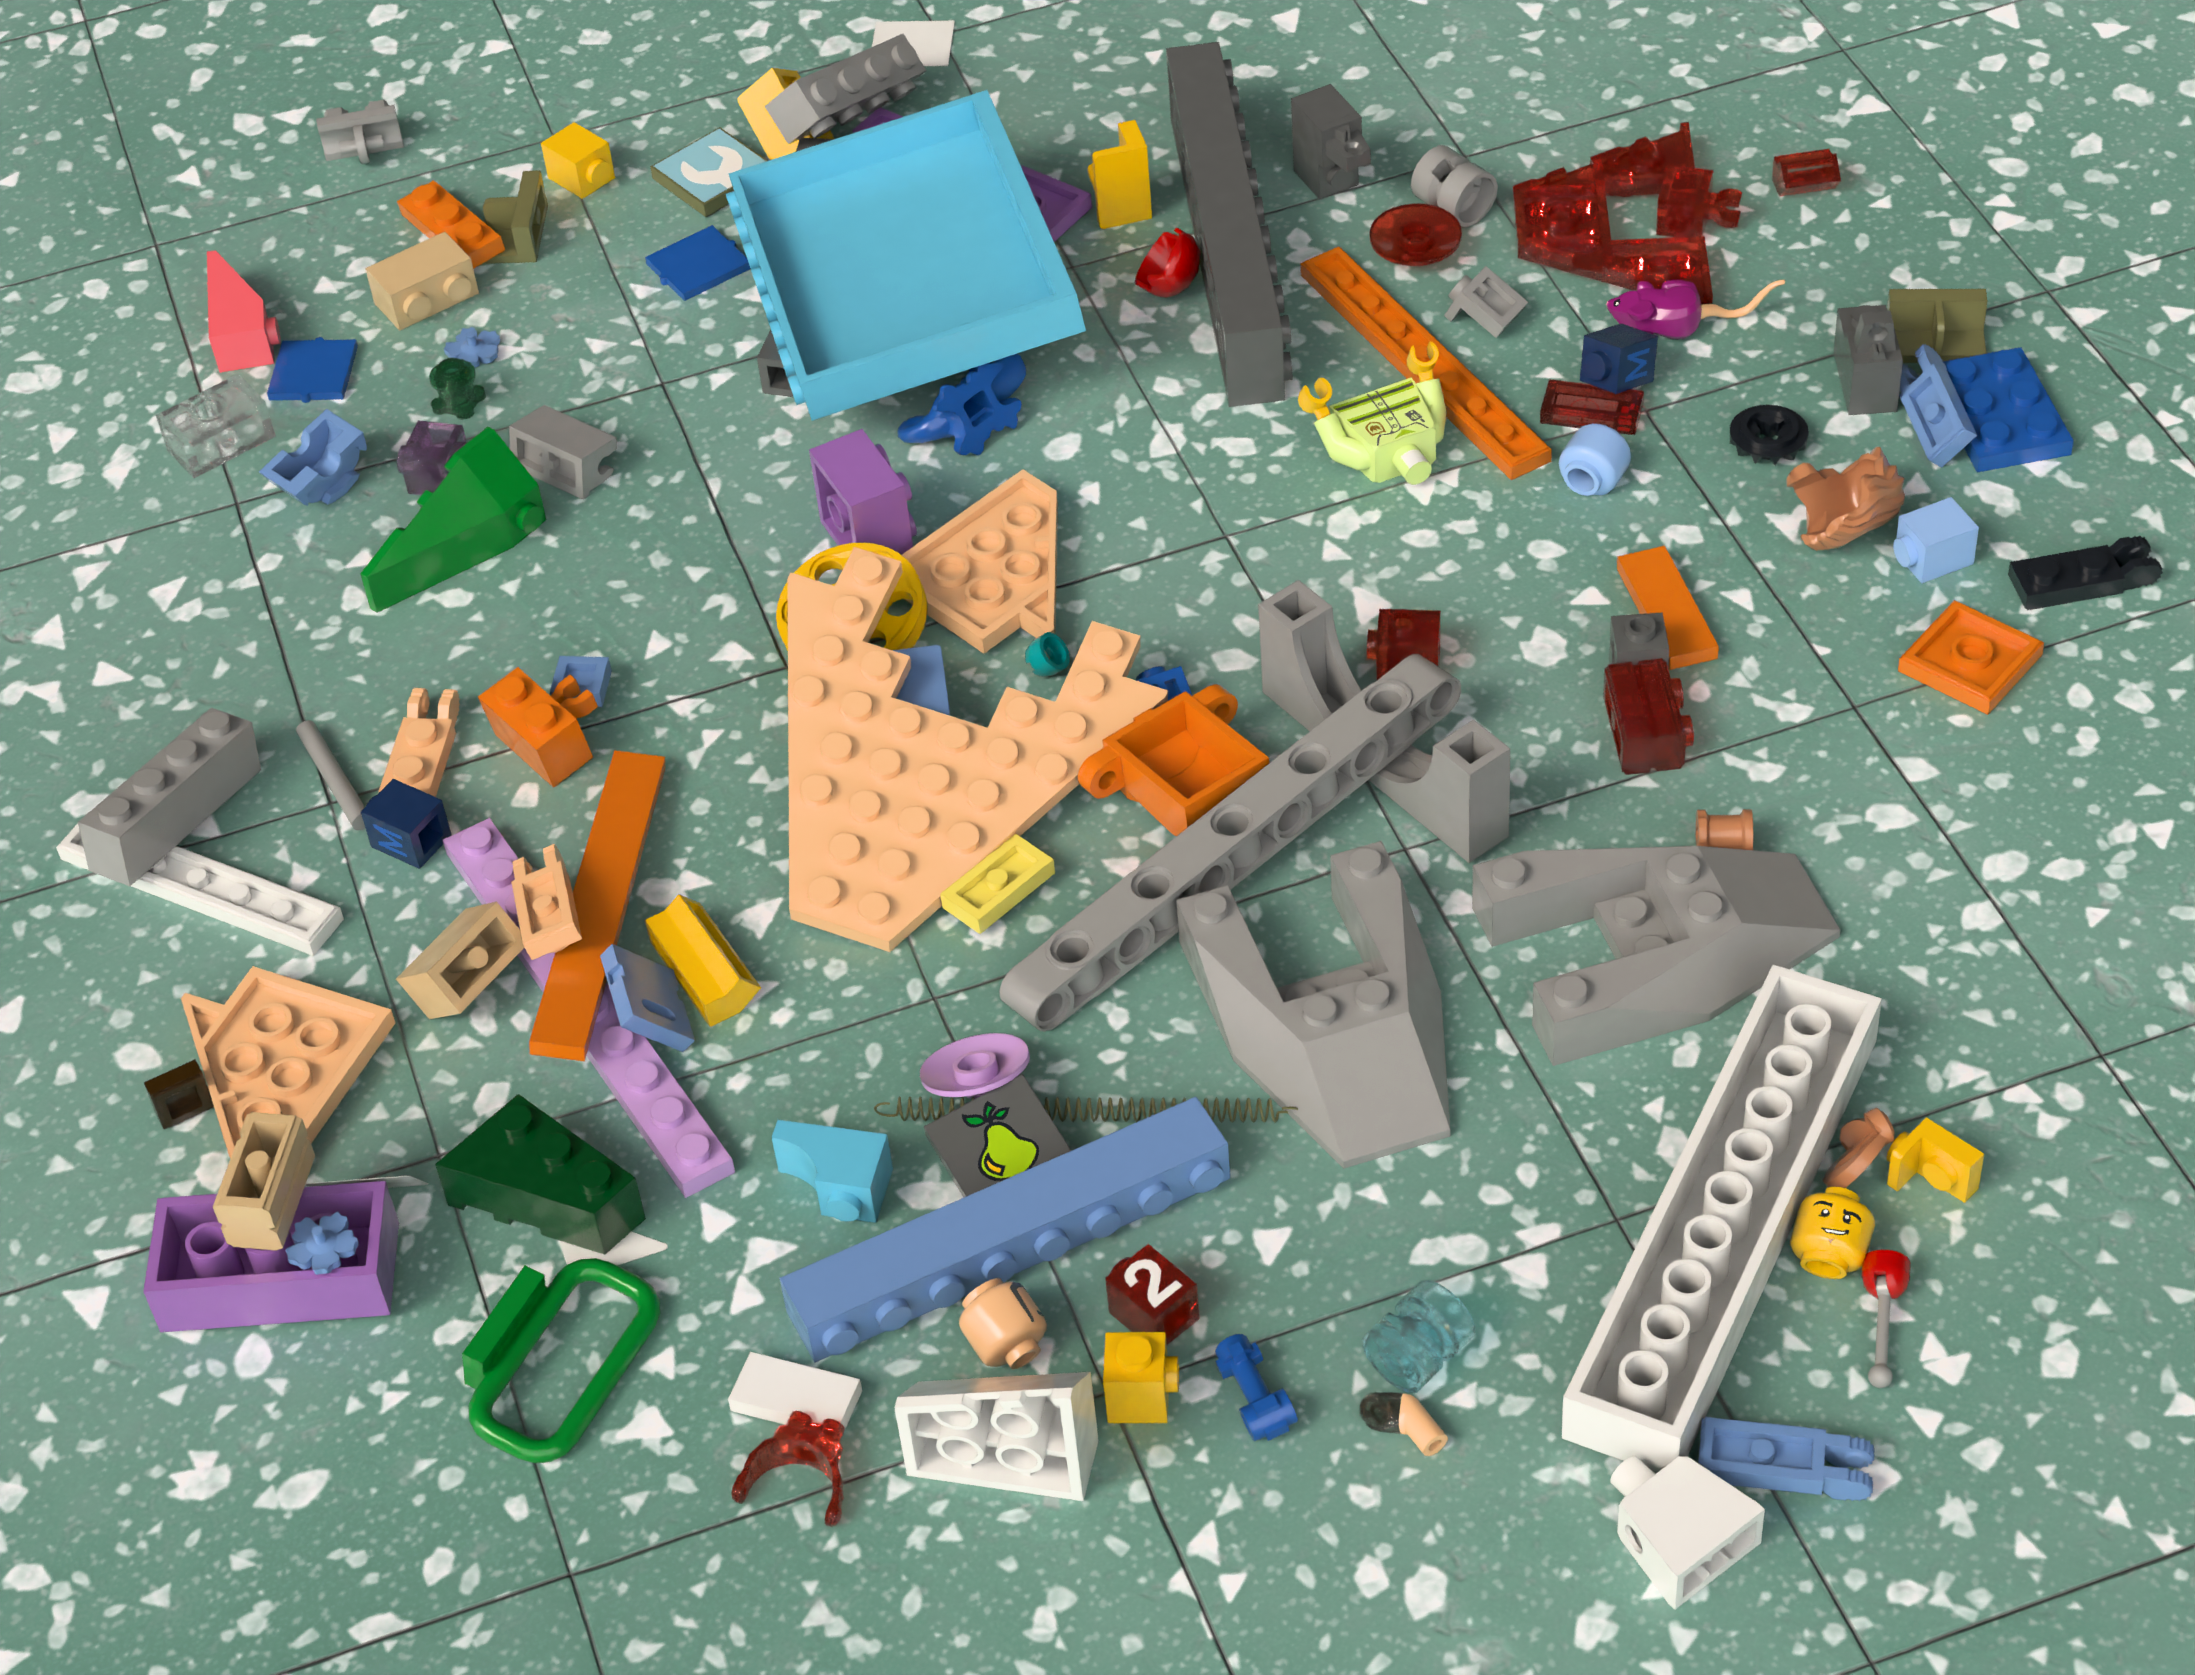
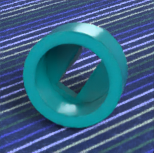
M1047 632L1034 639L1028 645L1025 651L1026 664L1030 662L1034 669L1032 672L1035 675L1047 677L1065 669L1069 665L1070 654L1066 644L1058 635Z

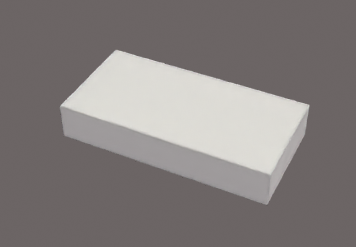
M750 1352L728 1401L730 1410L733 1412L841 1439L862 1393V1387L858 1378Z

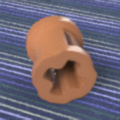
M1705 809L1696 810V846L1753 850L1752 810L1743 809L1740 815H1708Z

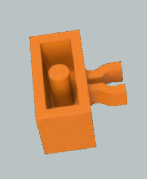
M517 667L478 696L495 735L553 788L593 758L577 718L588 715L598 705L589 690L586 689L581 693L579 685L572 675H568L559 682L554 692L549 695Z

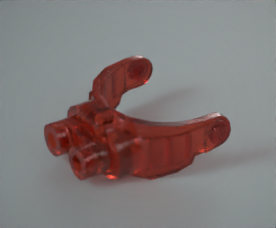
M791 1412L786 1425L777 1427L772 1438L762 1441L749 1454L742 1472L737 1476L733 1485L732 1499L736 1503L742 1504L756 1480L773 1468L787 1464L809 1465L822 1471L833 1483L832 1498L825 1514V1525L830 1527L836 1526L841 1519V1507L844 1500L843 1482L838 1464L843 1453L840 1441L845 1427L834 1419H824L822 1424L814 1423L812 1418L804 1412Z

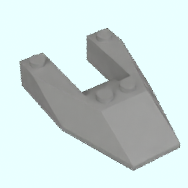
M1382 841L1330 855L1332 900L1363 963L1276 988L1228 885L1176 900L1179 943L1233 1061L1281 1108L1286 1106L1297 1107L1298 1110H1283L1288 1111L1287 1114L1344 1169L1450 1137L1441 991L1402 880Z
M1706 846L1522 851L1473 865L1472 909L1492 947L1594 918L1615 957L1611 961L1533 983L1532 1026L1553 1066L1710 1021L1760 989L1772 965L1791 969L1840 937V928L1797 856L1791 853Z

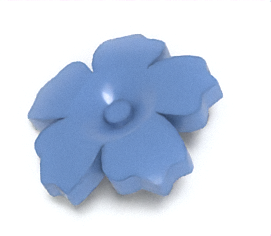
M474 327L462 328L461 333L455 337L456 342H446V347L443 348L444 353L450 357L451 361L456 362L457 367L474 368L478 367L480 362L488 364L498 357L500 337L495 330L491 332L482 331L477 335Z
M336 1212L331 1216H323L319 1221V1226L308 1217H305L301 1222H296L295 1232L292 1235L295 1245L285 1250L289 1263L299 1266L304 1270L312 1266L316 1275L330 1273L333 1269L341 1265L340 1258L353 1256L359 1245L358 1239L354 1237L352 1230H348V1218Z

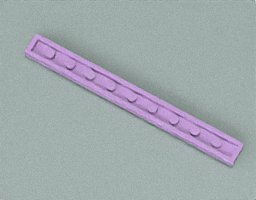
M488 818L443 839L446 854L480 903L483 905L497 901L520 929L511 881L515 880L512 861L519 858L491 819ZM524 948L517 956L541 991L544 992L555 953H548L531 960ZM606 983L586 1055L685 1198L734 1174L735 1169L732 1158L647 1038L620 1026L610 988Z

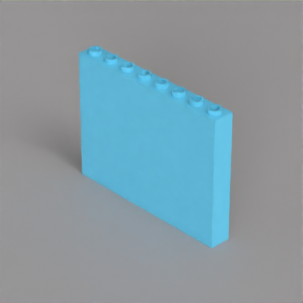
M988 90L729 173L734 191L727 193L726 197L786 376L788 377L795 403L799 405L806 402L812 421L1086 331L1077 293Z

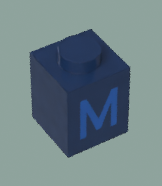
M1622 323L1584 335L1580 381L1615 394L1653 382L1658 336Z
M392 779L377 795L373 796L361 811L371 847L418 869L444 844L443 839L452 836L442 800L396 779Z

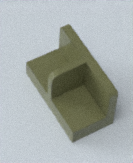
M541 170L523 171L518 197L487 198L484 201L483 212L486 224L501 236L505 251L486 261V264L537 262L548 209Z
M1889 289L1887 311H1890L1903 363H1918L1915 351L1923 344L1933 348L1943 361L1986 354L1984 324L1988 301L1986 289Z

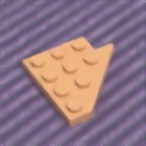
M1024 469L902 554L916 570L927 598V615L983 654L1019 628H1022L1035 638L1047 632L1056 634L1057 491ZM905 599L906 601H908L910 604L913 605V601H911V600H909V599Z
M252 966L224 1005L185 993L181 998L230 1158L237 1140L241 1139L240 1131L246 1115L251 1112L296 1115V1117L302 1118L308 1133L307 1139L312 1143L395 1025L392 1010L254 966Z

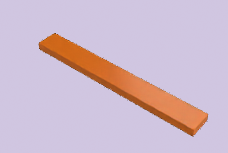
M1338 246L1300 263L1301 276L1406 379L1412 377L1415 383H1420L1419 376L1413 374L1407 367V357L1411 347L1414 345L1415 356L1419 361L1428 362L1430 361L1427 355L1428 343L1433 342L1437 346L1439 356L1432 372L1434 379H1440L1447 412L1446 417L1510 480L1551 462L1552 449L1343 249Z
M614 750L573 890L582 939L569 944L559 952H555L529 1040L530 1055L585 1061L607 983L600 955L611 944L617 946L665 773V756Z

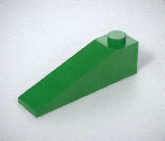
M486 427L453 454L444 466L449 472L433 493L425 490L420 496L417 504L421 508L405 529L402 527L395 528L360 573L371 610L378 613L515 547L546 521L538 483L494 429Z

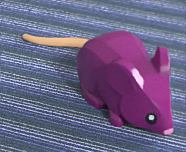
M1683 280L1663 282L1661 289H1654L1653 285L1646 281L1638 282L1637 291H1627L1619 297L1612 298L1606 303V306L1619 324L1622 323L1669 339H1684L1691 336L1697 330L1701 319L1717 316L1730 319L1747 315L1759 305L1771 290L1785 284V280H1778L1768 284L1749 304L1735 310H1727L1716 304H1701L1694 283Z

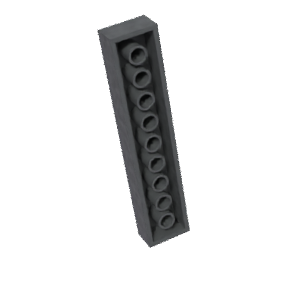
M1219 42L1166 48L1171 125L1194 238L1201 251L1200 268L1228 406L1235 407L1284 401L1285 381L1293 380L1290 352H1283L1286 349V344H1291L1290 322L1288 315L1280 316V313H1284L1281 284L1273 285V283H1278L1275 255L1266 256V254L1271 253L1270 233L1268 225L1260 226L1265 224L1262 197H1253L1258 196L1257 175L1255 168H1252L1251 148L1249 140H1246L1243 113H1239L1238 89L1236 85L1233 86L1231 59H1223Z

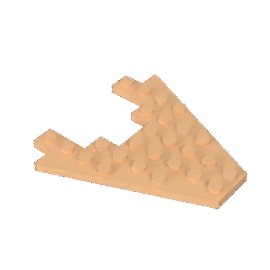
M854 547L835 586L791 572L787 578L789 911L791 920L891 952L942 906L940 894L1014 834L1019 836L1024 834L1079 785L1078 772L1081 765L1089 756L1104 748L1103 739L1132 723L1134 717L1150 708L1154 710L1168 701V690L1127 678L1140 649V635L1092 621L1055 702L1006 687L987 728L896 699L911 669L910 656L868 642L900 579L902 564L901 561Z

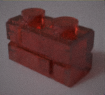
M1663 658L1639 661L1637 665H1633L1632 662L1608 664L1604 668L1603 699L1622 772L1625 775L1648 773L1652 768H1655L1656 771L1681 769L1685 764L1686 747L1693 746L1694 731L1691 716H1681L1679 709H1683L1684 706L1683 688L1680 678L1671 679L1667 663Z

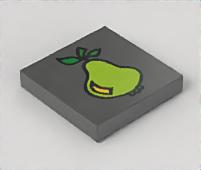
M1023 1074L924 1126L927 1139L963 1197L1071 1151Z

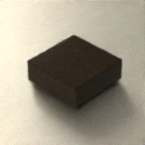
M195 1059L144 1082L156 1116L163 1129L172 1127L214 1107L204 1075Z

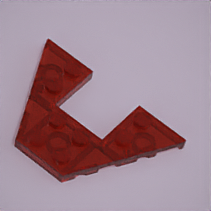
M1689 122L1680 123L1678 132L1654 141H1650L1645 136L1637 139L1630 146L1616 147L1590 157L1589 165L1567 173L1565 168L1562 167L1547 173L1542 178L1530 179L1514 185L1513 210L1518 258L1637 291V284L1641 281L1651 283L1654 289H1661L1663 282L1683 280L1694 283L1701 304H1712L1713 293L1705 236L1611 240L1606 196L1630 197L1633 195L1696 193V171Z

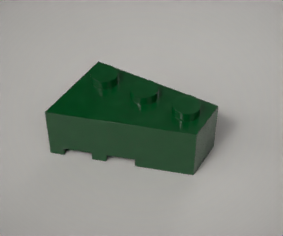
M519 1094L435 1164L448 1206L464 1210L468 1205L493 1213L494 1220L508 1225H511L513 1220L540 1228L543 1236L604 1255L646 1219L636 1177Z

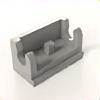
M546 405L541 406L509 426L510 450L530 475L578 498L585 499L588 497L589 491L606 481L614 471V468L608 465H603L599 469L598 466L604 457H608L617 449V439L615 436Z

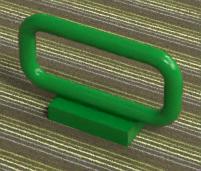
M597 1258L579 1259L567 1264L555 1275L548 1287L545 1286L544 1274L524 1265L462 1353L464 1382L475 1389L468 1405L469 1421L476 1435L488 1444L527 1462L547 1463L564 1457L578 1443L654 1330L661 1310L660 1299L653 1286L640 1276L611 1262ZM585 1281H595L634 1300L637 1304L636 1315L563 1423L551 1437L546 1439L528 1437L500 1423L493 1417V1405L567 1298L579 1284Z

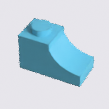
M777 1120L771 1138L778 1171L804 1180L817 1191L822 1216H830L847 1222L859 1220L876 1223L893 1171L887 1134Z

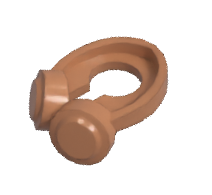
M1876 1107L1864 1113V1118H1856L1841 1128L1839 1139L1846 1151L1827 1170L1823 1178V1183L1826 1186L1846 1188L1864 1172L1885 1145L1894 1141L1895 1132L1885 1112L1880 1111Z

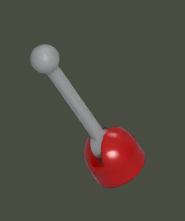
M1885 1249L1867 1253L1862 1264L1863 1286L1870 1295L1878 1300L1875 1365L1871 1367L1868 1373L1869 1382L1876 1388H1885L1892 1382L1893 1374L1887 1366L1891 1299L1898 1298L1907 1290L1911 1262L1906 1255Z

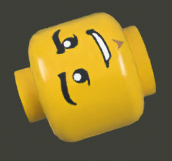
M1828 1187L1825 1193L1809 1195L1804 1198L1798 1209L1790 1239L1792 1251L1800 1259L1801 1267L1807 1272L1822 1278L1842 1279L1847 1273L1857 1271L1862 1267L1865 1256L1869 1251L1875 1228L1874 1216L1865 1205L1860 1203L1859 1195L1846 1188Z

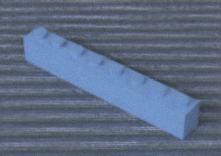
M1191 1098L780 1277L786 1312L814 1363L831 1355L843 1354L858 1343L885 1331L897 1330L910 1320L937 1308H945L957 1303L962 1297L967 1296L975 1288L991 1279L1000 1278L1005 1282L1016 1273L1043 1261L1055 1260L1066 1251L1095 1238L1107 1237L1118 1228L1140 1218L1159 1214L1174 1203L1197 1193L1213 1190L1220 1183L1230 1179L1228 1143L1198 1098Z

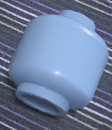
M1595 423L1584 425L1575 432L1561 452L1558 463L1560 473L1567 486L1580 495H1606L1615 488L1628 469L1631 452L1624 437L1615 429Z

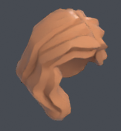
M1876 447L1870 453L1861 455L1857 461L1840 474L1833 468L1817 471L1810 463H1802L1788 474L1786 478L1787 487H1793L1798 498L1806 506L1807 533L1802 534L1800 537L1812 550L1839 548L1861 535L1883 526L1897 516L1905 500V494L1902 489L1905 478L1898 475L1896 465L1889 464L1881 447Z

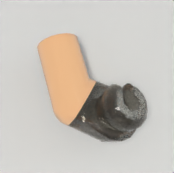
M1372 1392L1364 1396L1360 1402L1359 1414L1368 1427L1379 1432L1408 1435L1424 1456H1432L1438 1453L1448 1441V1436L1419 1400L1410 1394Z

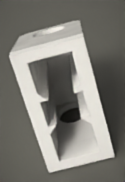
M1631 1456L1624 1460L1612 1474L1611 1484L1625 1496L1619 1504L1617 1533L1619 1538L1668 1604L1675 1610L1761 1543L1765 1509L1759 1503L1689 1457H1677L1655 1474L1636 1456Z

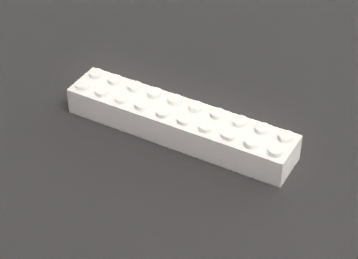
M1772 965L1563 1396L1562 1439L1623 1461L1631 1456H1636L1651 1471L1656 1473L1677 1457L1688 1456L1701 1428L1702 1418L1705 1419L1794 1224L1799 1206L1809 1191L1875 1046L1882 998Z

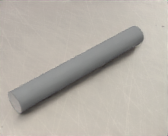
M310 720L301 722L297 726L296 733L352 827L355 830L365 829L361 811L365 808L364 804L315 723Z

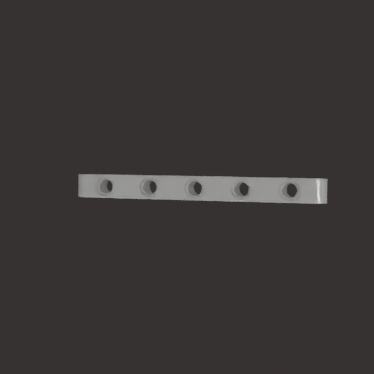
M1412 654L1402 660L1053 933L1045 943L1015 965L1006 974L999 990L1001 1000L1040 1031H1050L1059 1026L1087 1002L1099 996L1179 932L1176 900L1228 885L1230 890L1233 889L1448 715L1459 700L1461 694L1460 681L1419 654Z

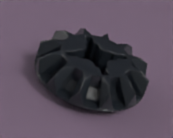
M1778 405L1753 406L1737 414L1730 424V444L1736 446L1738 456L1751 455L1755 464L1765 459L1770 460L1776 466L1781 457L1787 460H1794L1798 451L1806 450L1809 435L1807 423L1798 413L1786 407ZM1762 434L1766 436L1762 439L1760 438V435Z

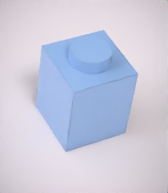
M1949 497L1899 516L1897 537L1893 543L1894 553L1900 565L1905 568L1907 567L1922 584L1973 565L1979 527L1956 501Z

